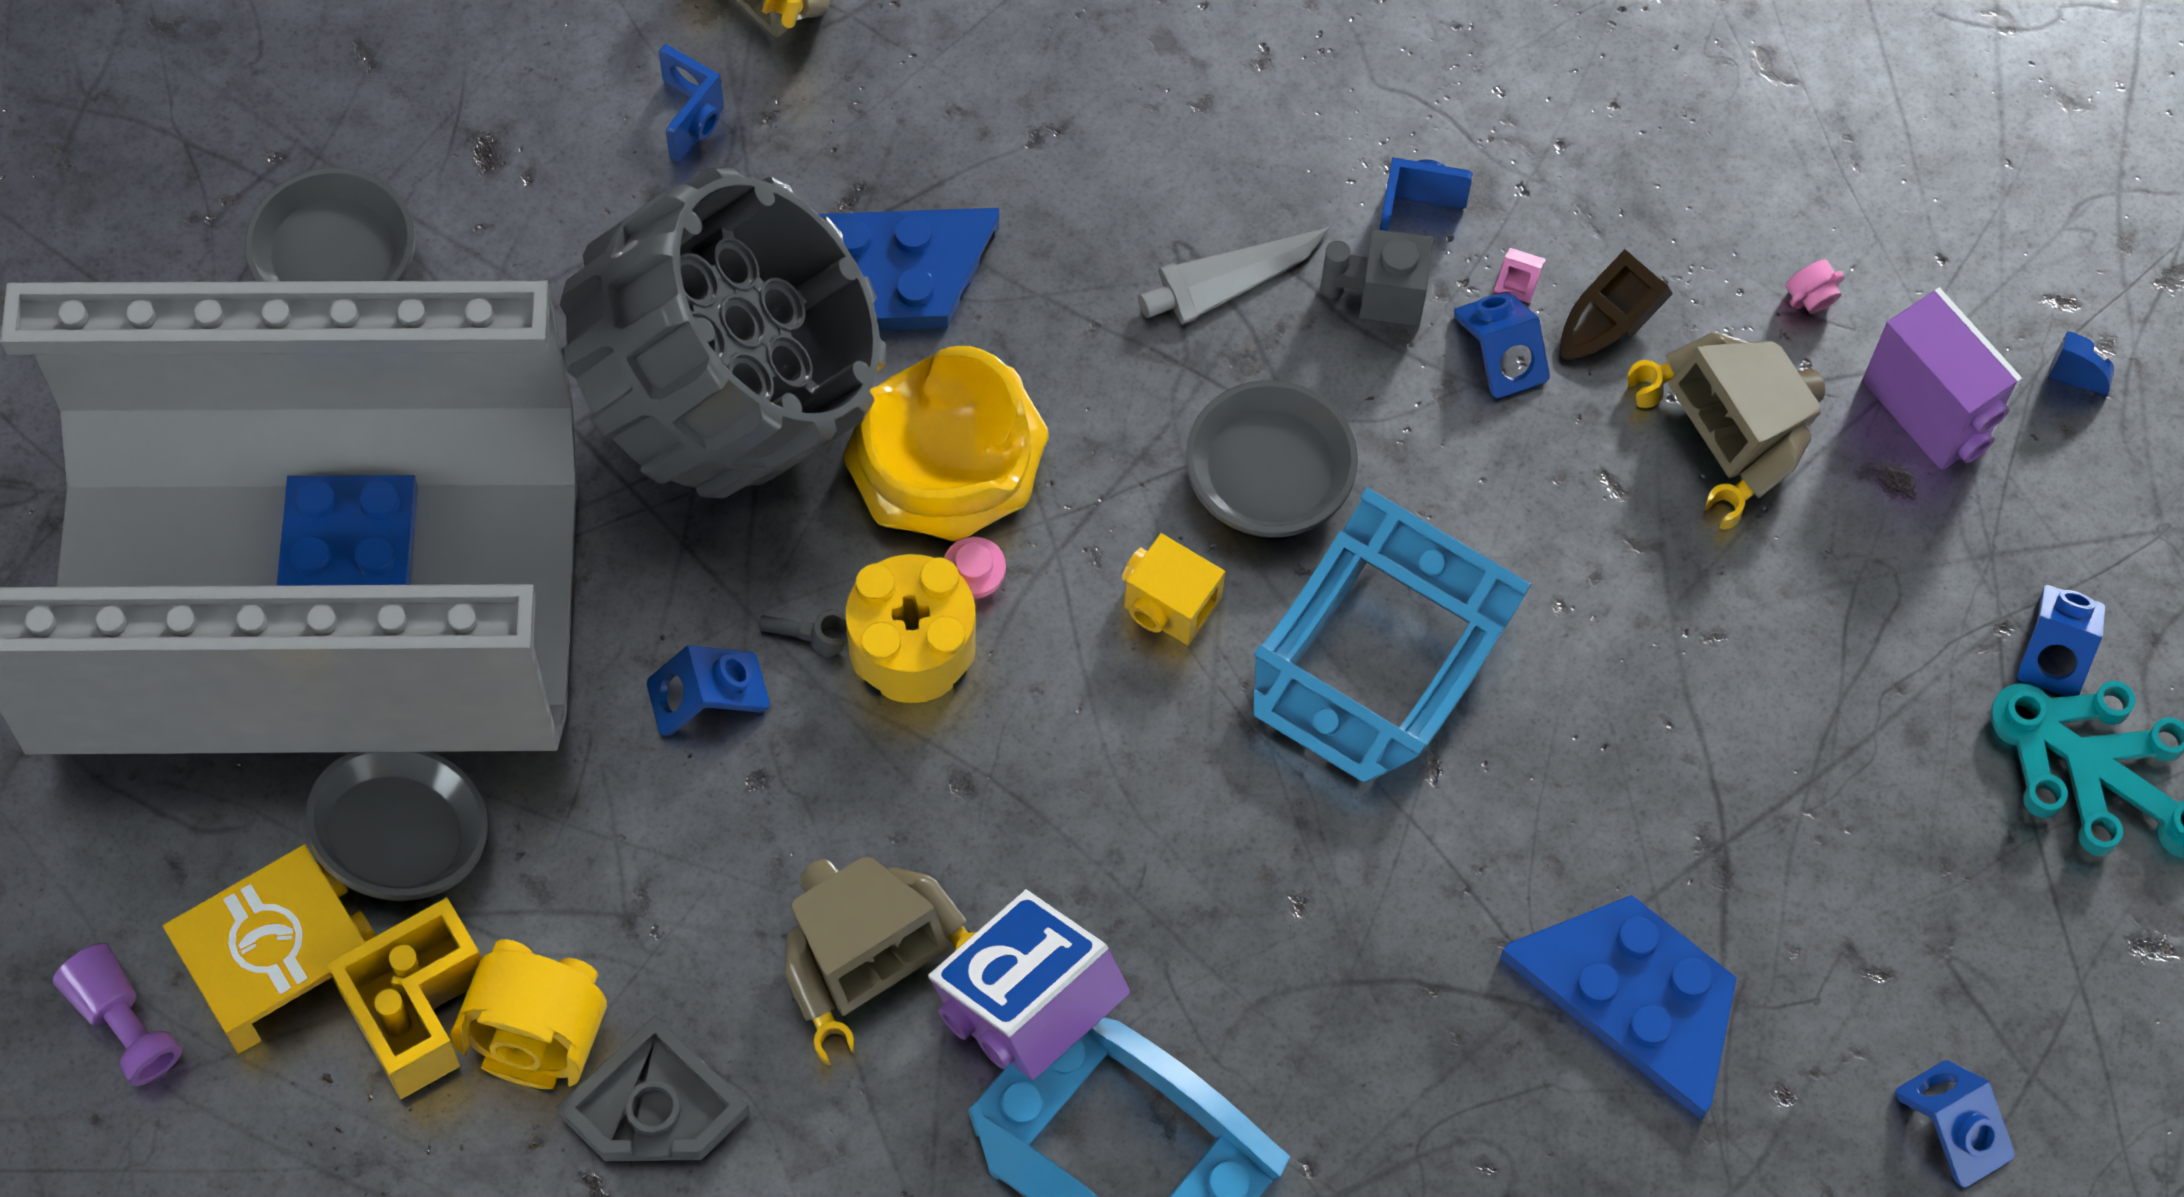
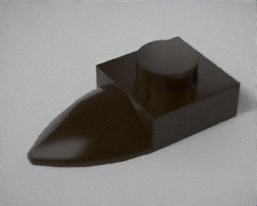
M1624 249L1582 293L1571 309L1563 328L1560 356L1564 360L1580 358L1611 345L1624 334L1631 339L1672 296L1673 293L1670 287Z

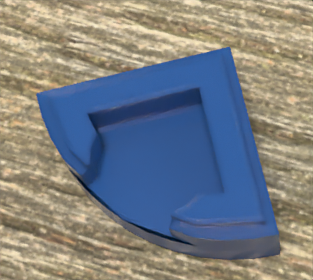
M2067 331L2052 360L2048 379L2108 396L2114 374V365L2109 358L2104 360L2093 351L2095 344L2090 339Z

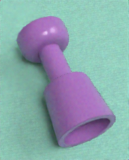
M98 943L86 947L59 967L53 976L52 983L54 987L92 1026L100 1027L108 1024L125 1046L126 1050L122 1054L120 1068L132 1086H141L157 1079L177 1062L181 1056L182 1048L175 1038L166 1031L156 1030L148 1032L131 1010L137 994L108 943Z

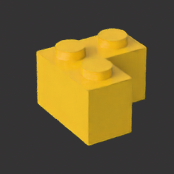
M447 897L326 963L341 996L400 1100L460 1067L452 1043L433 1009L469 989L481 956Z

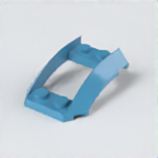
M1368 487L1362 493L1361 501L1344 529L1339 531L1298 597L1262 645L1258 646L1253 654L1255 656L1254 716L1363 783H1367L1419 757L1481 669L1532 586L1528 581ZM1366 563L1469 623L1439 672L1400 727H1397L1297 666L1339 607Z
M1102 1018L1033 1081L1009 1064L968 1109L975 1135L980 1138L989 1168L987 1172L995 1180H1002L1024 1197H1099L1063 1168L1031 1147L1030 1143L1106 1055L1111 1056L1159 1090L1215 1137V1140L1167 1197H1260L1273 1180L1281 1177L1290 1158L1284 1150L1199 1076L1118 1020Z

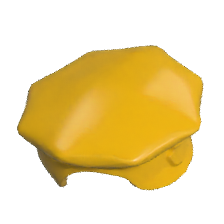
M952 346L940 349L933 355L898 372L878 386L870 389V393L875 399L863 422L855 426L843 453V460L860 490L871 516L878 525L886 528L924 533L957 542L970 537L993 522L1022 509L1028 503L1036 471L1049 438L1048 427L1025 391L1021 378L1014 368L1006 366L996 356L980 348Z

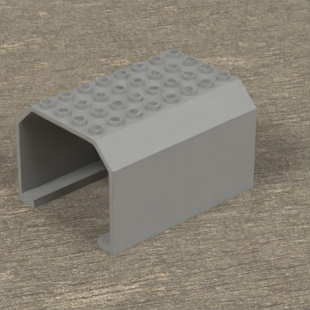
M548 280L7 283L0 342L6 355H34L60 410L67 482L57 587H0V713L25 755L558 750L567 716L577 483L573 398L561 350L562 346ZM415 475L418 494L411 585L277 586L287 476Z

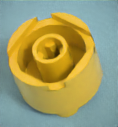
M905 554L867 565L860 570L846 605L849 656L857 675L863 681L865 679L873 687L880 690L881 695L897 702H927L946 694L953 688V684L964 672L968 671L973 663L976 650L974 598L968 584L959 574L957 567L945 558ZM910 627L918 628L915 630H906V628Z
M500 939L496 941L492 952L480 959L451 1031V1041L463 1056H466L469 1046L485 1056L481 1068L506 1081L536 1089H554L558 1078L568 1077V1087L576 1085L581 1077L607 1008L604 994L595 985L598 972L584 961L564 958L557 962L550 958L533 954L528 947L519 942Z

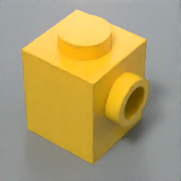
M1160 533L1148 551L1140 547L1133 554L1123 571L1121 579L1126 582L1124 608L1129 610L1131 617L1145 629L1157 633L1162 630L1189 646L1222 599L1226 571Z

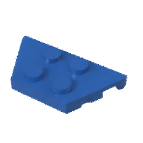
M999 208L819 214L822 218L827 216L842 232L843 243L857 263L863 277L869 276L877 296L874 308L879 330L948 328L960 305V295L966 287L970 286L980 266V257L990 237H995L999 230Z
M1633 895L1509 942L1500 956L1504 963L1700 1120L1703 1119L1712 1105L1736 985V976Z

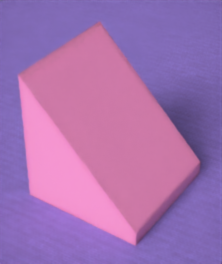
M1509 248L1504 257L1494 292L1498 294L1510 292L1518 300L1530 304L1546 259Z

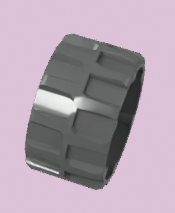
M718 167L705 170L684 185L672 186L590 242L583 254L585 267L565 282L560 307L566 315L567 345L561 350L567 373L577 380L582 394L594 414L590 417V420L603 438L613 439L631 458L641 465V473L659 484L670 480L685 486L696 487L699 496L709 498H726L747 485H762L863 422L875 399L870 393V389L876 373L882 370L886 364V343L880 340L879 326L874 308L877 296L869 276L863 277L857 263L843 243L842 232L827 216L822 218L797 198L789 185L773 177L757 180L743 177L733 167Z

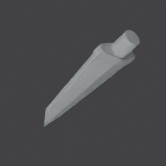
M1330 227L1176 265L1172 263L1161 267L1158 272L1163 287L1138 296L1141 311L1146 318H1150L1173 309L1182 325L1197 320L1198 316L1308 260Z

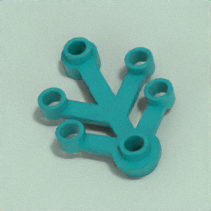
M2108 681L2101 685L2097 693L2050 698L2038 687L2022 683L2010 685L1998 693L1991 706V721L1996 733L2002 740L2017 746L2027 786L2023 800L2025 807L2031 814L2039 818H2051L2058 814L2068 797L2065 783L2059 777L2050 773L2046 753L2047 747L2066 760L2082 823L2078 835L2079 842L2088 853L2096 856L2108 855L2116 848L2123 837V826L2120 820L2107 811L2101 787L2102 784L2159 822L2157 834L2163 848L2174 856L2184 858V826L2181 823V816H2184V800L2180 802L2175 801L2117 762L2150 757L2166 762L2177 760L2184 753V723L2181 720L2166 717L2158 720L2151 730L2080 737L2062 724L2091 719H2099L2101 722L2109 725L2120 724L2127 719L2135 706L2136 698L2133 690L2123 682ZM2104 696L2118 698L2123 705V709L2114 710L2108 707L2104 701ZM2015 706L2028 708L2033 712L2035 718L2027 720L2020 717L2015 710ZM2167 732L2172 734L2176 738L2178 746L2170 747L2165 745L2160 740L2159 733ZM2039 788L2049 790L2054 795L2056 803L2047 804L2038 799L2035 790ZM2101 826L2109 832L2111 840L2104 842L2096 839L2091 832V827Z

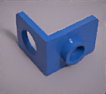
M664 44L658 51L663 81L691 97L666 129L669 157L679 163L698 139L703 141L711 135L718 123L720 112L724 108L720 74L673 47ZM676 66L690 73L699 85H695L684 78Z
M1392 157L1379 230L1389 231L1394 198L1465 209L1473 173L1470 170L1447 167L1435 160L1412 161Z
M1503 292L1487 296L1479 301L1454 309L1455 319L1481 343L1489 389L1494 397L1501 398L1546 383L1550 379L1539 317L1513 294ZM1516 345L1528 347L1531 352V362L1527 370L1516 377L1503 375L1500 369V361L1503 354L1509 348Z
M2045 585L2040 597L2038 620L2018 669L2017 678L2022 682L2063 696L2080 695L2103 637L2105 605L2079 592L2061 590ZM2050 645H2063L2073 651L2077 664L2070 673L2063 676H2053L2043 671L2038 662L2040 652Z
M687 645L647 680V689L661 735H672L705 707L751 712H764L770 707L758 658L755 653L750 651ZM678 676L683 686V697L680 706L673 712L667 702V690L671 680Z
M1945 1060L1895 1090L1898 1101L1933 1119L1954 1181L1958 1185L1968 1187L2014 1158L2015 1152L1990 1081L1949 1060ZM1942 1082L1957 1083L1951 1090L1934 1096L1922 1095L1926 1089Z

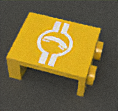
M306 844L162 925L237 1054L242 1053L261 1041L252 1023L330 979L332 975L326 963L376 936L361 910L349 916L339 900V897L348 893L346 886L334 878L321 863L317 864Z

